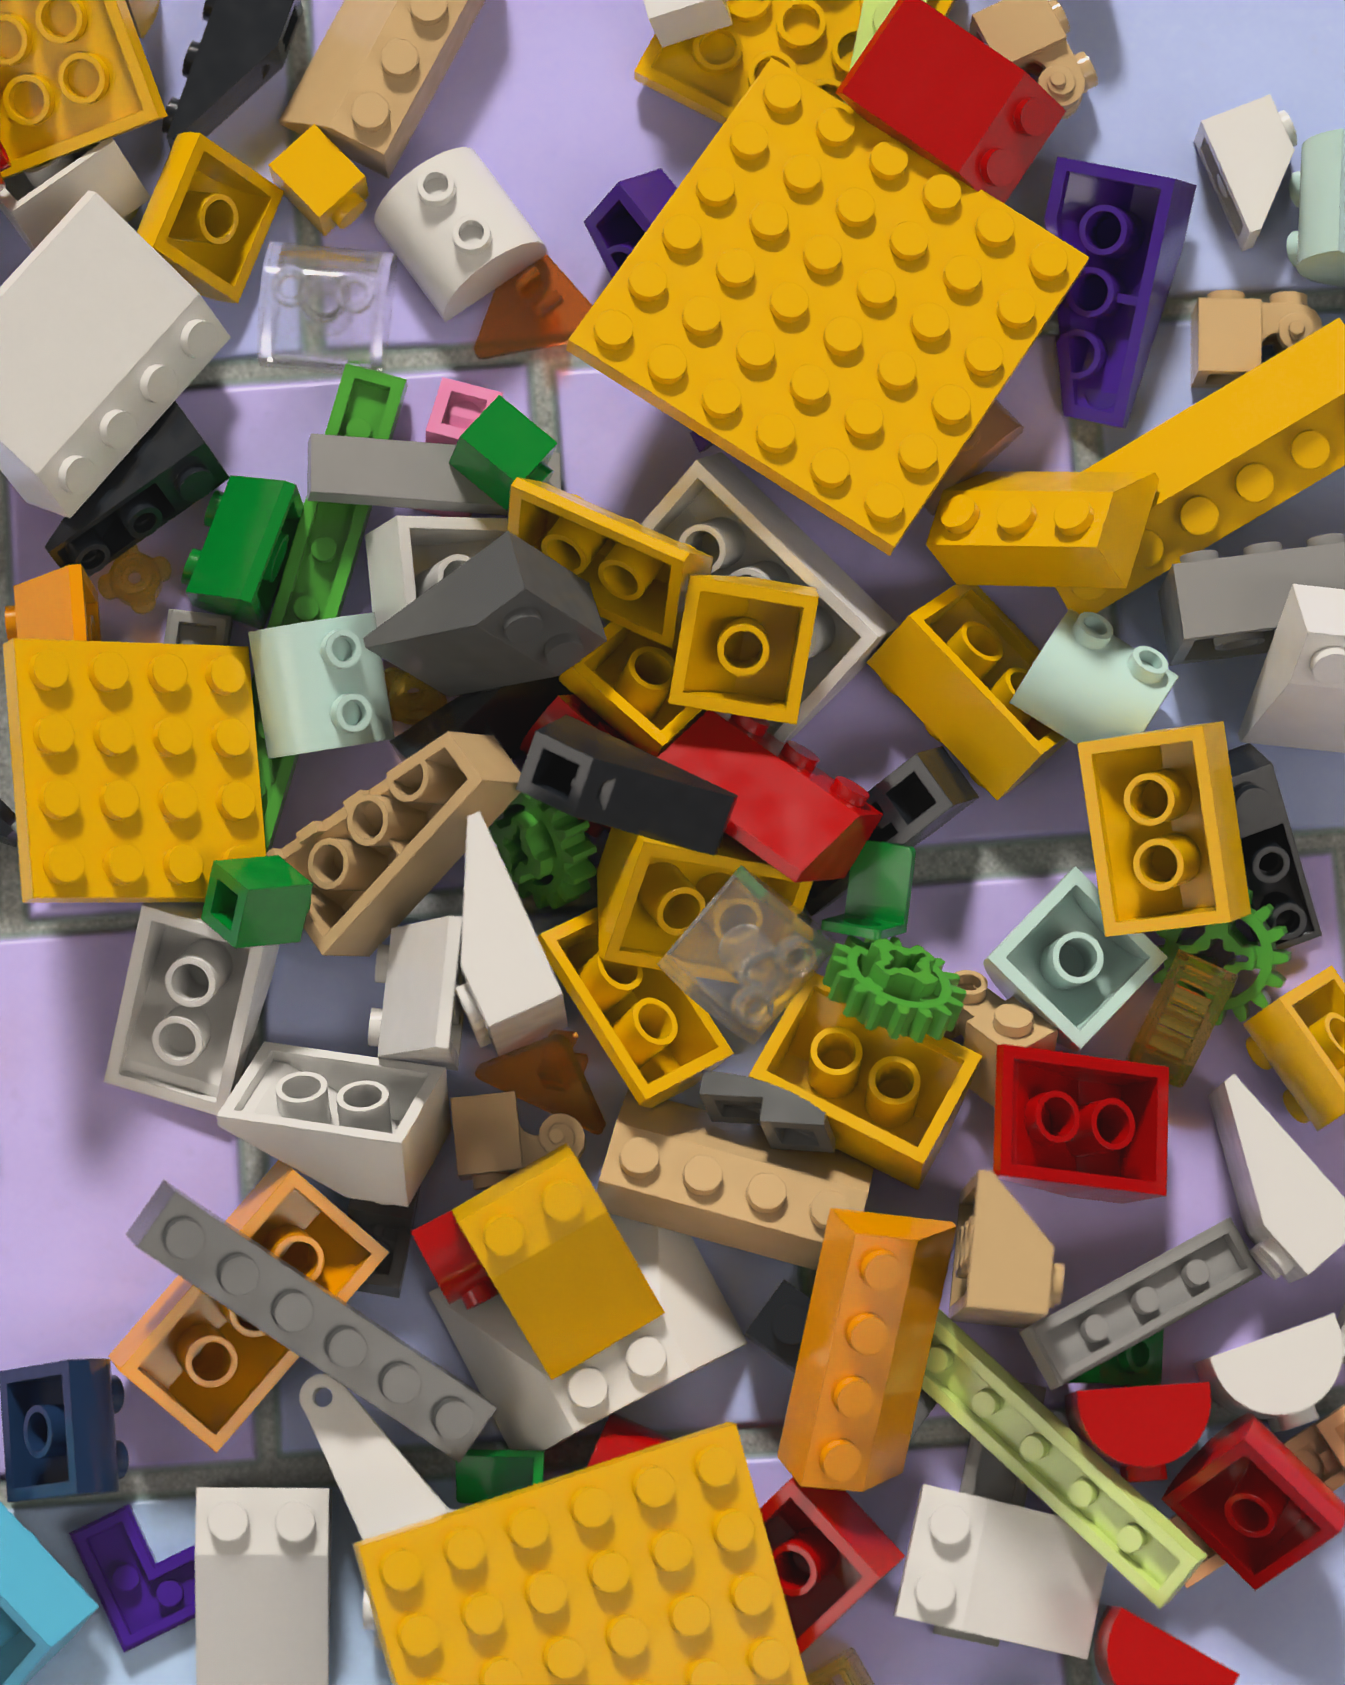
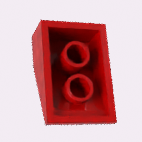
M897 0L835 92L856 113L873 126L976 191L983 190L1004 204L1066 113V110L1026 71L923 0Z
M997 1045L994 1174L999 1179L1072 1198L1124 1204L1167 1196L1169 1067L1016 1045Z
M792 1477L760 1508L800 1655L906 1557L846 1490L800 1486L795 1478Z

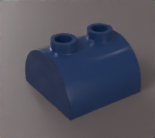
M104 1358L70 1359L0 1371L7 1503L120 1492L119 1479H122L127 1473L129 1456L124 1443L116 1440L114 1414L118 1413L123 1406L124 1388L120 1378L111 1374V1360Z

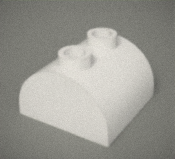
M468 147L447 150L414 168L386 194L374 216L377 230L445 322L548 254L545 244L478 154Z
M1335 1313L1198 1361L1194 1363L1200 1381L1210 1382L1211 1398L1220 1406L1239 1416L1252 1413L1258 1419H1267L1272 1433L1282 1432L1319 1419L1314 1404L1329 1392L1339 1375L1343 1361V1339Z

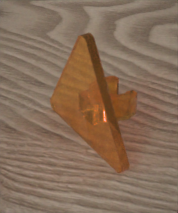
M546 254L495 289L474 346V353L477 358L484 360L567 344L568 339L593 305Z
M554 1029L544 1039L479 1064L475 1071V1076L479 1080L504 1092L515 1091L517 1098L553 1115L557 1113L568 1114L575 1118L583 1129L593 1134H602L606 1126L604 1117L584 1075L589 1058L587 1054L575 1053L573 1050L579 1038L577 1032Z

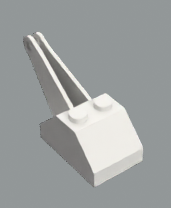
M317 1374L306 1380L300 1390L301 1407L307 1415L363 1540L455 1511V1509L447 1507L347 1387L327 1374ZM328 1388L332 1393V1401L328 1406L320 1407L316 1403L315 1396L320 1389ZM365 1589L363 1599V1630H375L374 1644L383 1653Z

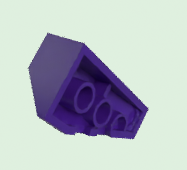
M1057 156L1044 218L1045 230L1090 257L1084 270L1057 308L1060 338L1056 343L1064 416L1126 429L1183 250L1197 185L1175 178Z

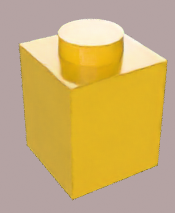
M315 124L268 165L273 184L284 191L283 195L323 236L327 235L335 226H338L340 229L349 226L366 208L367 202L365 199L370 195L365 175Z

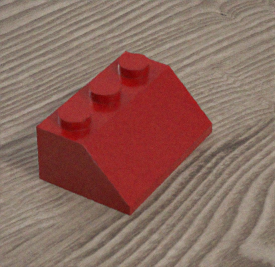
M708 710L658 756V758L738 795L725 832L795 883L844 879L884 815L867 803L870 794L860 785L843 776H836L833 779L816 767L820 759L812 751L791 740H787L784 744L768 733L767 729L770 723L765 719Z

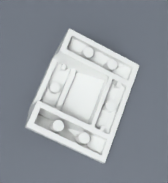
M609 1213L665 1314L552 1381L500 1294L467 1310L462 1299L449 1305L440 1287L428 1292L478 1390L497 1407L492 1416L510 1450H544L546 1452L576 1436V1433L665 1385L688 1373L692 1374L748 1344L690 1235Z

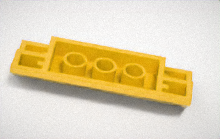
M1340 318L1333 320L1081 471L1155 472L1160 480L1127 589L1055 587L1068 610L1071 608L1079 614L1083 612L1098 613L1170 570L1172 564L1180 563V556L1209 547L1345 466V324Z

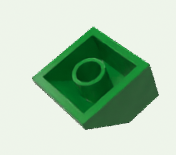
M230 475L225 491L216 490L213 493L204 517V526L210 527L202 550L193 548L190 552L181 578V583L188 585L186 594L192 606L217 615L231 616L234 621L259 630L264 629L280 587L299 519L304 508L296 484L285 480Z

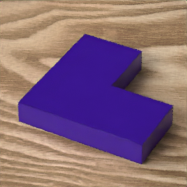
M127 1504L69 1533L124 1653L196 1618L195 1545L157 1562L131 1504Z

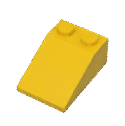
M567 1143L562 1144L452 1209L463 1233L551 1381L665 1314L603 1202Z

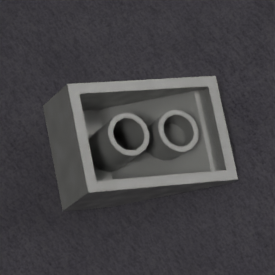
M507 531L365 636L363 640L365 648L447 697H453L559 676L605 643L607 638L590 584L510 531Z

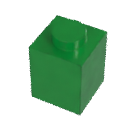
M498 395L459 437L449 464L507 511L509 509L511 484L517 477L545 483L549 481L554 470L548 466V463L558 443L507 400Z
M279 855L213 861L201 920L235 949L300 942L306 914L311 906L313 883Z

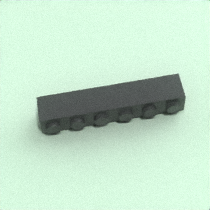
M165 1180L162 1181L126 1233V1236L137 1248L459 1463L497 1409L480 1392Z

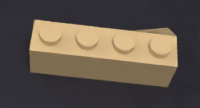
M446 732L386 772L387 778L369 790L360 789L343 801L344 807L323 821L311 822L296 832L297 838L284 847L272 848L266 852V856L279 855L313 883L311 906L306 914L303 928L322 955L370 957L378 948V945L382 944L391 934V928L397 927L465 854L468 816L480 811L487 828H489L521 793L516 790L521 773L494 736Z

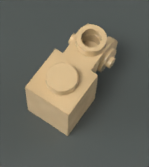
M1002 0L972 14L969 33L1027 73L1038 76L1037 83L1066 110L1061 120L1073 115L1081 103L1083 94L1098 85L1095 69L1088 56L1083 51L1074 55L1066 41V34L1069 33L1070 27L1066 14L1057 0Z
M1217 290L1208 293L1207 298L1199 297L1191 314V388H1221L1260 365L1262 347L1272 344L1273 351L1277 355L1322 328L1321 318L1314 309L1307 305L1308 296L1302 292L1283 291L1270 295V302H1262V299H1245V294L1241 291Z
M971 970L957 971L955 974H958L960 977L957 987L966 990V996L954 1030L952 1032L946 1030L944 1037L952 1040L962 1035L964 1037L963 1046L982 1055V1060L969 1089L995 1108L997 1045L1008 1044L1055 1051L1058 1029L1016 998L1011 997L1004 1001L987 988L988 981L982 974Z
M515 1091L450 1098L458 1177L461 1181L473 1180L474 1190L490 1188L564 1143H567L578 1161L585 1151L586 1139L583 1128L575 1118L568 1114L557 1113L549 1116L543 1121L539 1129V1135L525 1132L519 1122L518 1102Z

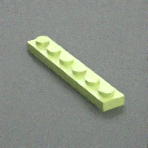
M940 1309L938 1310L921 1388L1156 1607L1161 1609L1170 1603L1207 1555Z

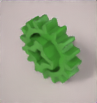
M521 792L488 828L494 843L497 844L496 848L505 863L510 879L518 884L519 896L525 899L533 895L537 908L541 909L550 905L554 910L580 898V895L590 891L591 886L587 879L595 876L597 869L588 860V856L596 853L597 850L596 846L584 835V831L590 827L589 822L583 819L578 820L576 817L570 816Z
M1248 889L1249 901L1251 904L1253 891ZM1268 904L1258 911L1251 908L1250 915L1240 918L1254 930L1259 941H1249L1236 928V920L1228 923L1205 925V933L1198 939L1180 940L1186 928L1155 931L1159 936L1166 939L1164 945L1157 947L1168 958L1164 961L1165 968L1152 977L1154 983L1170 981L1174 987L1169 993L1166 1002L1172 1005L1182 998L1189 1001L1187 1018L1194 1020L1203 1009L1211 1010L1213 1025H1221L1225 1020L1227 1010L1232 1009L1240 1022L1247 1020L1250 1017L1249 1001H1253L1263 1009L1267 1007L1272 1000L1269 993L1264 989L1265 986L1281 988L1287 980L1280 972L1274 970L1275 965L1289 962L1292 958V952L1276 949L1275 941H1278L1288 932L1286 926L1270 928L1266 922L1271 916L1274 907ZM1217 939L1223 940L1224 950L1234 952L1235 955H1242L1240 958L1229 961L1223 967V970L1217 969L1215 958L1206 957V954H1198L1200 951L1211 948L1216 944ZM1182 968H1191L1204 982V992L1190 983ZM1260 969L1256 980L1248 989L1232 995L1235 976L1241 970Z
M847 936L844 945L840 943L835 945L822 980L823 985L831 988L828 995L830 1001L846 1003L843 1011L845 1016L855 1017L870 1031L878 1026L886 1028L891 1039L897 1040L899 1035L903 1037L910 1036L916 1043H922L926 1034L936 1040H941L946 1030L952 1032L963 1009V1001L966 996V990L957 987L960 980L959 975L942 971L945 964L944 960L934 958L919 945L913 946L911 949L902 947L899 938L894 936L890 940L887 938L877 940L865 938L864 942L855 936Z

